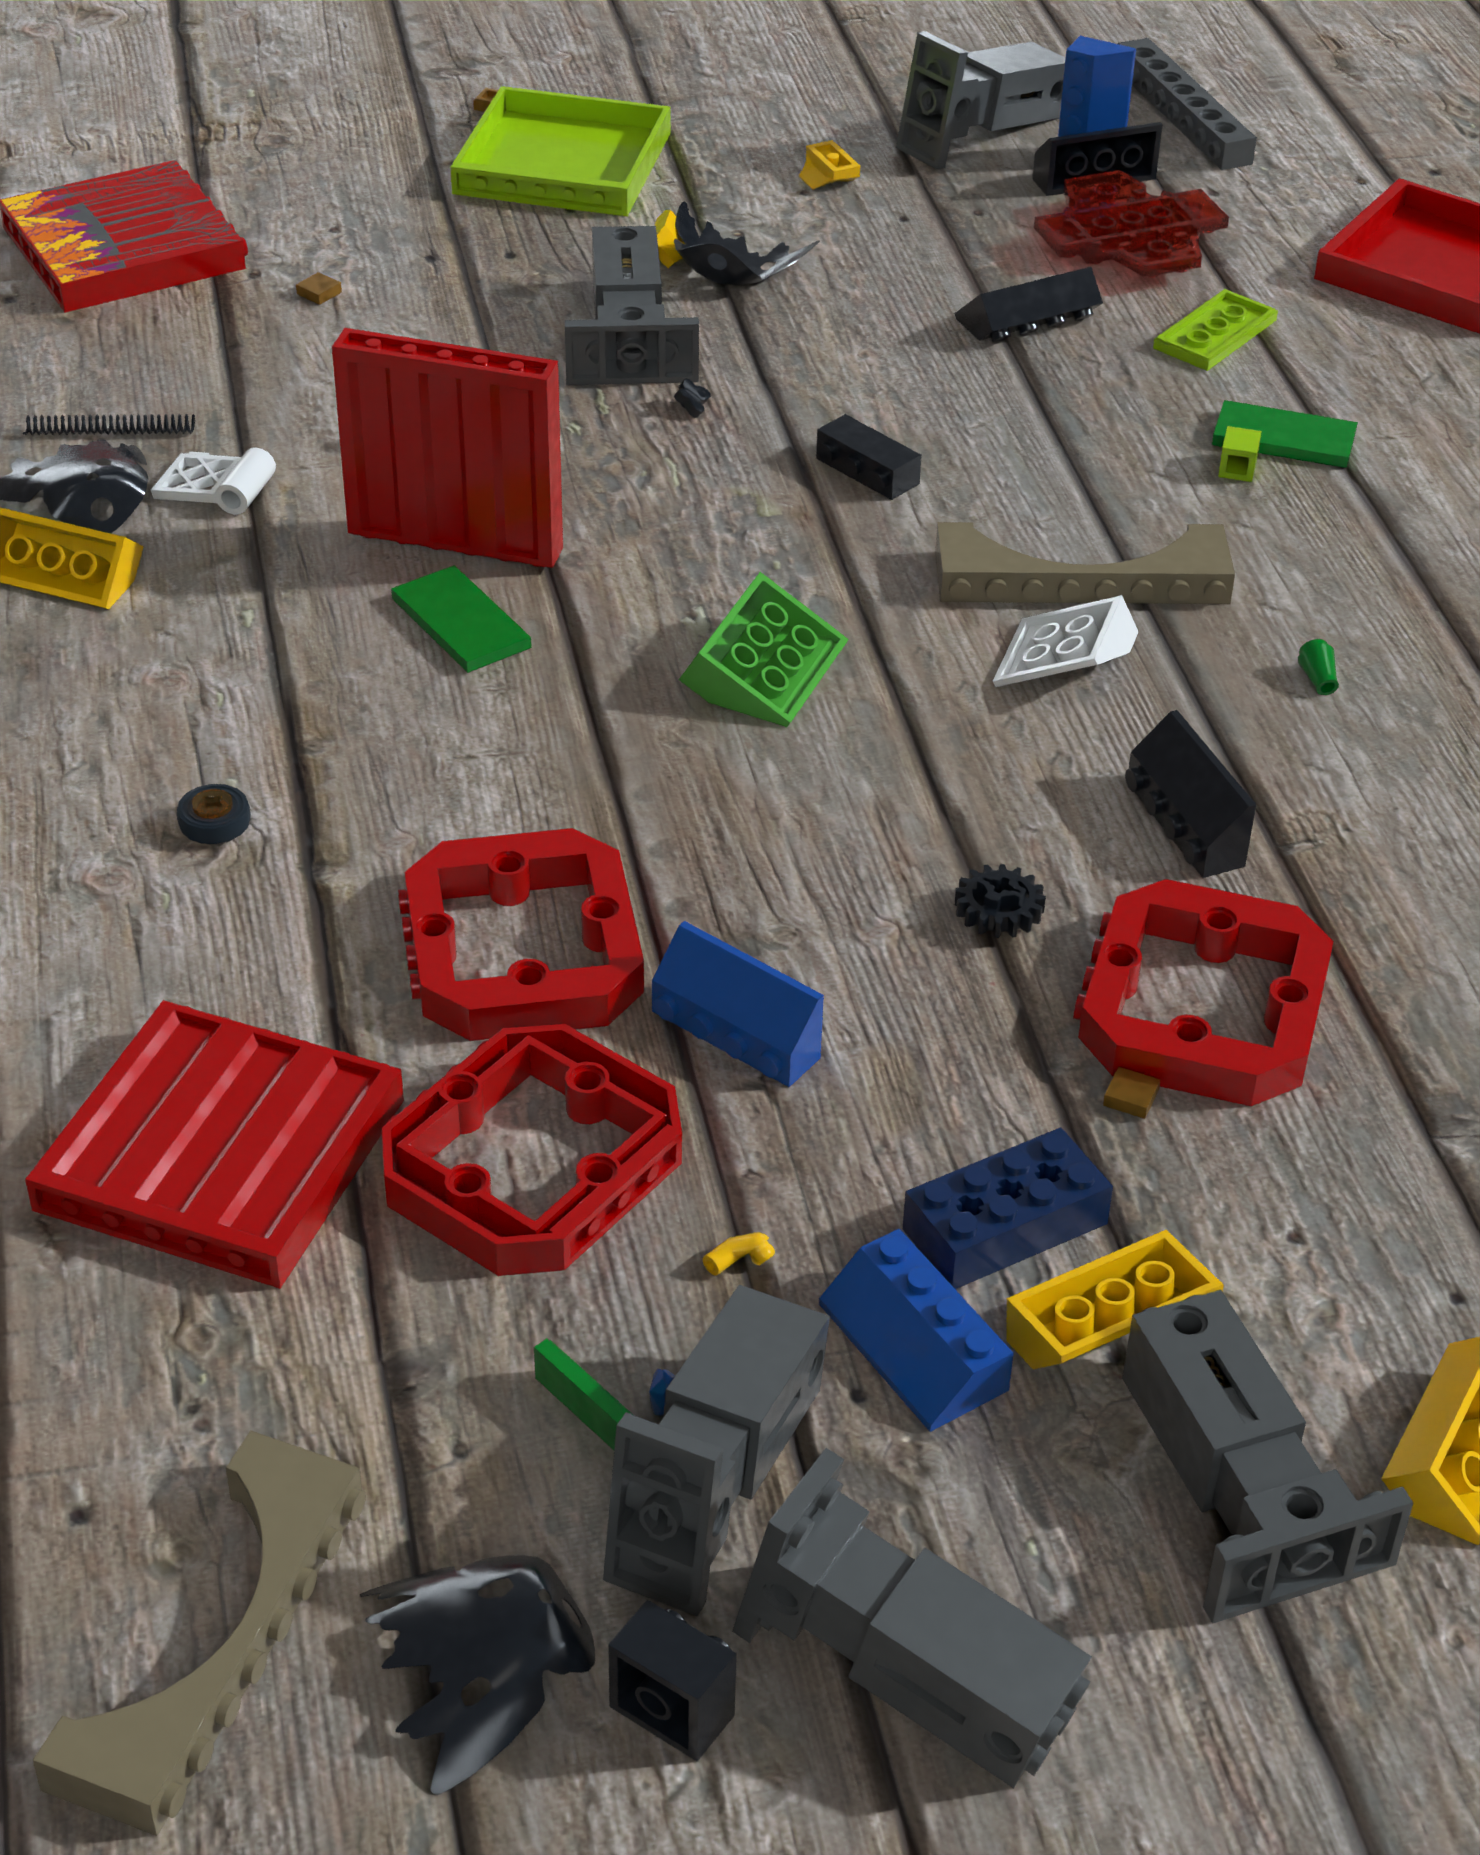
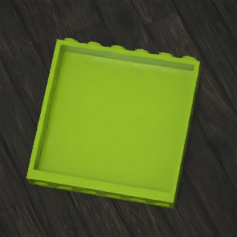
M501 86L450 167L452 194L628 217L671 134V106Z

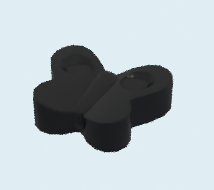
M686 378L678 386L679 390L675 393L674 398L677 402L681 403L683 408H686L692 417L698 418L705 410L702 404L711 397V394L706 388L697 386L693 381Z

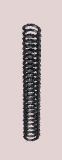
M104 414L102 415V429H100L99 416H95V430L92 425V416L89 415L88 431L84 415L81 416V431L77 415L74 416V431L70 415H68L67 431L64 415H61L60 431L57 415L54 416L53 431L50 415L47 416L46 431L43 415L40 416V430L37 427V416H33V431L30 426V416L27 415L26 431L23 434L26 436L29 432L31 435H34L36 432L40 435L43 432L47 435L50 432L54 435L57 432L61 435L64 432L68 435L71 432L75 435L78 432L81 435L85 432L88 435L91 432L95 435L98 431L102 435L105 431L109 435L111 431L113 434H117L118 431L120 434H123L126 431L128 435L131 432L136 435L139 431L143 435L145 431L148 434H151L152 431L157 434L159 430L162 434L166 430L169 434L173 431L176 434L180 431L183 434L186 431L191 434L194 431L195 415H192L190 429L188 415L185 414L183 430L180 414L178 415L177 429L174 414L171 415L170 429L167 414L164 415L163 429L160 414L157 415V428H155L154 415H150V429L148 428L147 415L144 414L142 430L140 415L138 414L135 430L133 415L131 414L129 431L125 414L123 415L122 430L118 414L116 415L115 430L111 414L109 415L108 430Z

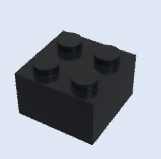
M647 1599L608 1644L609 1707L698 1762L735 1716L737 1653L732 1651L728 1644L719 1637L707 1636L687 1624L685 1619L676 1611L662 1609Z

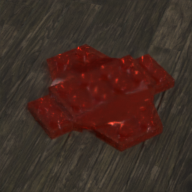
M1117 170L1065 179L1064 194L1067 207H1065L1062 213L1035 217L1034 229L1059 257L1072 258L1079 254L1087 264H1099L1106 260H1114L1142 277L1155 278L1161 274L1183 273L1189 269L1200 268L1202 262V253L1199 247L1200 233H1213L1215 230L1228 228L1229 216L1202 189L1178 193L1163 190L1161 196H1153L1146 192V184Z

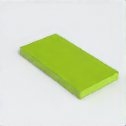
M1224 289L1154 338L1153 349L1208 371L1277 320L1278 310Z

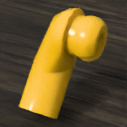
M755 1232L726 1239L704 1255L702 1261L707 1271L717 1276L747 1254H749L755 1265H761L775 1255V1249L767 1241L769 1237L766 1234Z

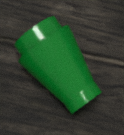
M1313 639L1303 644L1299 650L1298 664L1311 680L1318 694L1329 695L1334 693L1339 687L1336 676L1334 648L1322 639Z

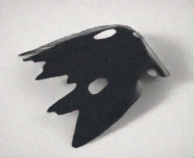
M685 201L680 204L676 215V229L685 242L683 244L679 240L674 239L676 250L694 271L710 281L720 284L746 285L770 278L799 260L820 242L816 241L788 254L790 246H785V243L781 242L766 256H759L758 252L749 253L747 251L744 236L737 239H723L719 231L715 230L709 221H707L705 229L699 236L695 228V218L689 215L688 204ZM766 262H776L768 270L761 269V266Z
M105 439L92 441L88 445L62 444L55 456L45 457L41 462L17 458L11 464L13 472L0 477V500L25 503L31 501L40 490H43V500L47 504L49 513L56 519L64 523L112 533L128 519L145 495L148 474L136 461L147 465L146 459L141 450L134 445L127 446L121 443L120 447L113 448ZM107 459L111 464L101 466L96 464V461ZM32 468L41 469L35 475L25 474L26 471ZM96 473L99 478L95 480L90 479L89 481L87 480V475ZM98 498H106L112 503L113 513L107 520H97L91 513V505Z
M508 1555L486 1558L468 1564L459 1571L455 1570V1567H445L398 1580L360 1594V1597L380 1594L377 1598L378 1600L400 1595L415 1596L392 1608L367 1617L366 1622L369 1624L378 1623L383 1630H397L400 1632V1635L394 1641L395 1651L384 1661L381 1666L383 1669L430 1665L432 1670L429 1682H443L441 1693L402 1721L395 1730L396 1733H408L412 1739H420L440 1732L445 1734L431 1784V1791L436 1795L450 1790L474 1775L504 1750L536 1716L545 1701L542 1681L543 1671L549 1670L559 1675H565L569 1672L584 1673L588 1672L595 1664L594 1640L586 1619L551 1565L539 1557ZM509 1578L513 1584V1588L504 1596L483 1598L478 1594V1590L497 1580ZM545 1589L552 1603L542 1602L538 1592ZM562 1600L566 1601L573 1609L581 1628L570 1618ZM477 1677L489 1680L491 1684L490 1691L478 1703L472 1706L464 1705L461 1697L463 1688Z

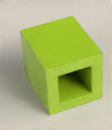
M1227 426L1218 477L1247 482L1253 481L1262 431Z

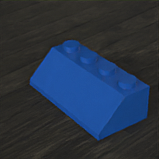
M1079 36L1066 49L1058 137L1127 127L1136 48Z
M683 921L678 926L652 979V1012L787 1087L794 1084L821 1059L823 994L686 921Z
M900 1229L860 1247L819 1298V1305L930 1432L1009 1391L1013 1351Z

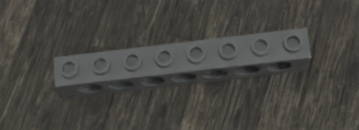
M1149 38L1118 43L1119 45L1136 48L1132 85L1221 170L1253 165L1257 137Z

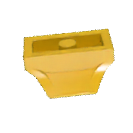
M830 140L806 146V162L799 173V177L814 190L837 181L849 182L860 177V165L838 144Z
M665 210L657 217L654 225L657 232L659 261L667 268L683 259L675 248L674 239L685 244L676 229V215L671 210Z

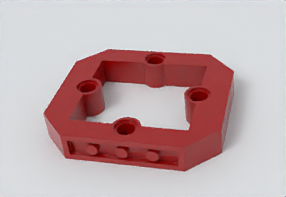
M574 828L441 841L404 872L406 889L398 890L400 915H409V917H402L404 942H412L413 944L405 945L408 971L416 970L417 972L409 974L412 1000H421L423 1017L469 1041L486 1040L493 1037L502 1028L567 1024L575 1030L609 1026L644 993V958L618 849ZM587 885L590 897L586 898L581 906L582 942L589 950L602 953L604 965L550 971L548 966L542 961L523 959L509 967L507 976L455 981L453 963L457 955L455 922L450 915L444 913L443 899L489 895L491 900L499 905L515 906L527 900L530 890Z
M1164 879L1117 896L1112 913L1104 912L1099 936L1104 938L1103 940L1095 939L1091 956V963L1095 964V967L1087 966L1082 991H1087L1086 995L1078 994L1073 1019L1080 1020L1078 1038L1105 1069L1114 1076L1118 1067H1122L1160 1079V1087L1246 1106H1254L1301 1087L1334 941L1296 905ZM1150 935L1193 944L1196 954L1203 960L1211 963L1227 962L1236 953L1292 965L1290 976L1278 977L1269 986L1264 1024L1267 1029L1276 1034L1273 1047L1213 1035L1209 1023L1195 1015L1185 1014L1177 1016L1170 1021L1169 1025L1121 1015L1125 1000L1131 998L1137 992L1142 962L1140 949L1144 936Z
M567 1024L502 1028L489 1040L483 1041L460 1064L451 1067L447 1074L432 1087L422 1091L416 1100L399 1114L390 1117L382 1127L387 1207L497 1276L566 1270L682 1164V1128L675 1086ZM530 1075L565 1095L566 1112L573 1121L591 1125L607 1119L632 1134L610 1155L606 1153H593L583 1157L576 1166V1185L535 1221L492 1195L491 1178L489 1172L484 1167L477 1164L464 1163L449 1169L432 1159L460 1134L472 1133L479 1129L484 1122V1114Z

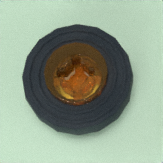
M226 784L199 786L187 792L179 800L176 813L181 832L190 840L201 844H219L235 839L248 828L251 816L250 806L245 794L239 789Z

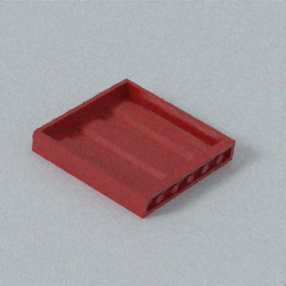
M344 328L332 345L348 534L360 535L369 539L390 540L399 544L425 546L434 550L443 549L461 552L470 556L478 555L496 558L501 561L532 564L536 567L553 568L563 549L558 361Z
M163 1000L26 1177L25 1181L31 1210L281 1289L382 1135V1127L390 1117L395 1115L403 1103L402 1071L400 1068L385 1063H379L351 1055L347 1052L313 1044L306 1040L296 1039Z

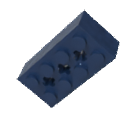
M1060 1127L905 1191L902 1229L922 1254L957 1289L1108 1224L1113 1185Z

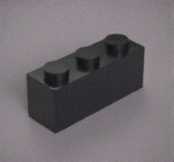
M847 414L817 429L816 459L888 499L893 500L920 484L921 454Z

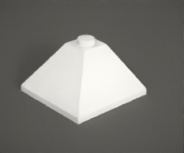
M1120 595L1022 618L993 679L995 687L1098 665L1130 653L1139 631L1123 596Z

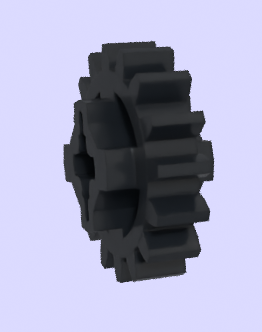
M1001 864L998 870H992L989 865H984L983 873L971 869L969 870V878L961 877L959 879V888H956L954 903L957 906L956 915L957 917H965L964 925L966 927L978 925V934L981 935L987 930L992 931L995 938H999L1001 932H1008L1012 938L1016 937L1017 929L1029 933L1032 923L1040 924L1041 916L1044 913L1046 896L1043 895L1044 887L1042 884H1034L1035 876L1033 874L1025 877L1021 876L1022 869L1019 867L1010 871L1006 869L1005 864Z

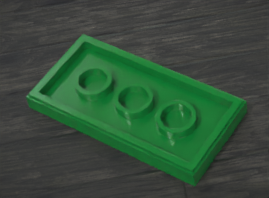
M1224 400L1213 433L1212 445L1223 447L1227 426L1262 431L1258 451L1260 454L1347 468L1358 422Z
M455 565L391 588L392 599L467 673L532 648L531 636Z

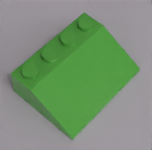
M759 572L679 678V681L708 703L788 727L849 639L763 573Z

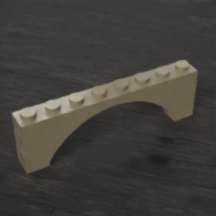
M937 522L935 556L940 602L1090 603L1122 595L1125 603L1231 604L1235 571L1223 524H1188L1187 531L1180 538L1149 555L1124 562L1085 565L1054 562L1017 552L974 528L973 522Z
M250 1430L226 1467L230 1498L243 1504L255 1525L262 1543L263 1556L259 1581L253 1599L242 1621L228 1640L205 1663L187 1677L162 1692L135 1704L104 1714L75 1720L62 1715L33 1759L40 1791L155 1836L159 1834L168 1817L174 1818L180 1811L185 1800L186 1788L196 1771L202 1772L207 1767L213 1753L214 1742L223 1727L228 1728L235 1721L240 1709L241 1698L250 1683L256 1684L261 1678L266 1667L267 1655L276 1641L281 1642L286 1637L292 1623L293 1613L301 1600H307L311 1596L317 1582L318 1572L325 1560H331L336 1555L341 1543L342 1532L350 1520L355 1521L361 1514L366 1494L365 1491H362L359 1467Z

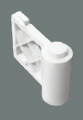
M250 448L242 457L209 455L206 452L181 453L151 489L153 499L217 503L227 513L238 515L246 511L276 470V463L267 451L260 448ZM186 466H191V467H193V468L184 470V469L186 468ZM204 476V477H202V478H199V479L190 481V480H192V479H195V478ZM214 485L211 490H204V488Z

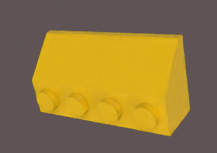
M0 507V583L110 609L135 581L144 546L123 536Z
M1163 1230L1008 1297L1006 1341L1033 1370L1061 1364L1129 1334L1132 1315L1140 1313L1147 1308H1158L1183 1301L1193 1295H1204L1218 1290L1223 1292L1224 1284L1170 1232Z
M1480 1336L1448 1344L1381 1478L1389 1490L1404 1487L1413 1501L1411 1517L1476 1545H1480Z

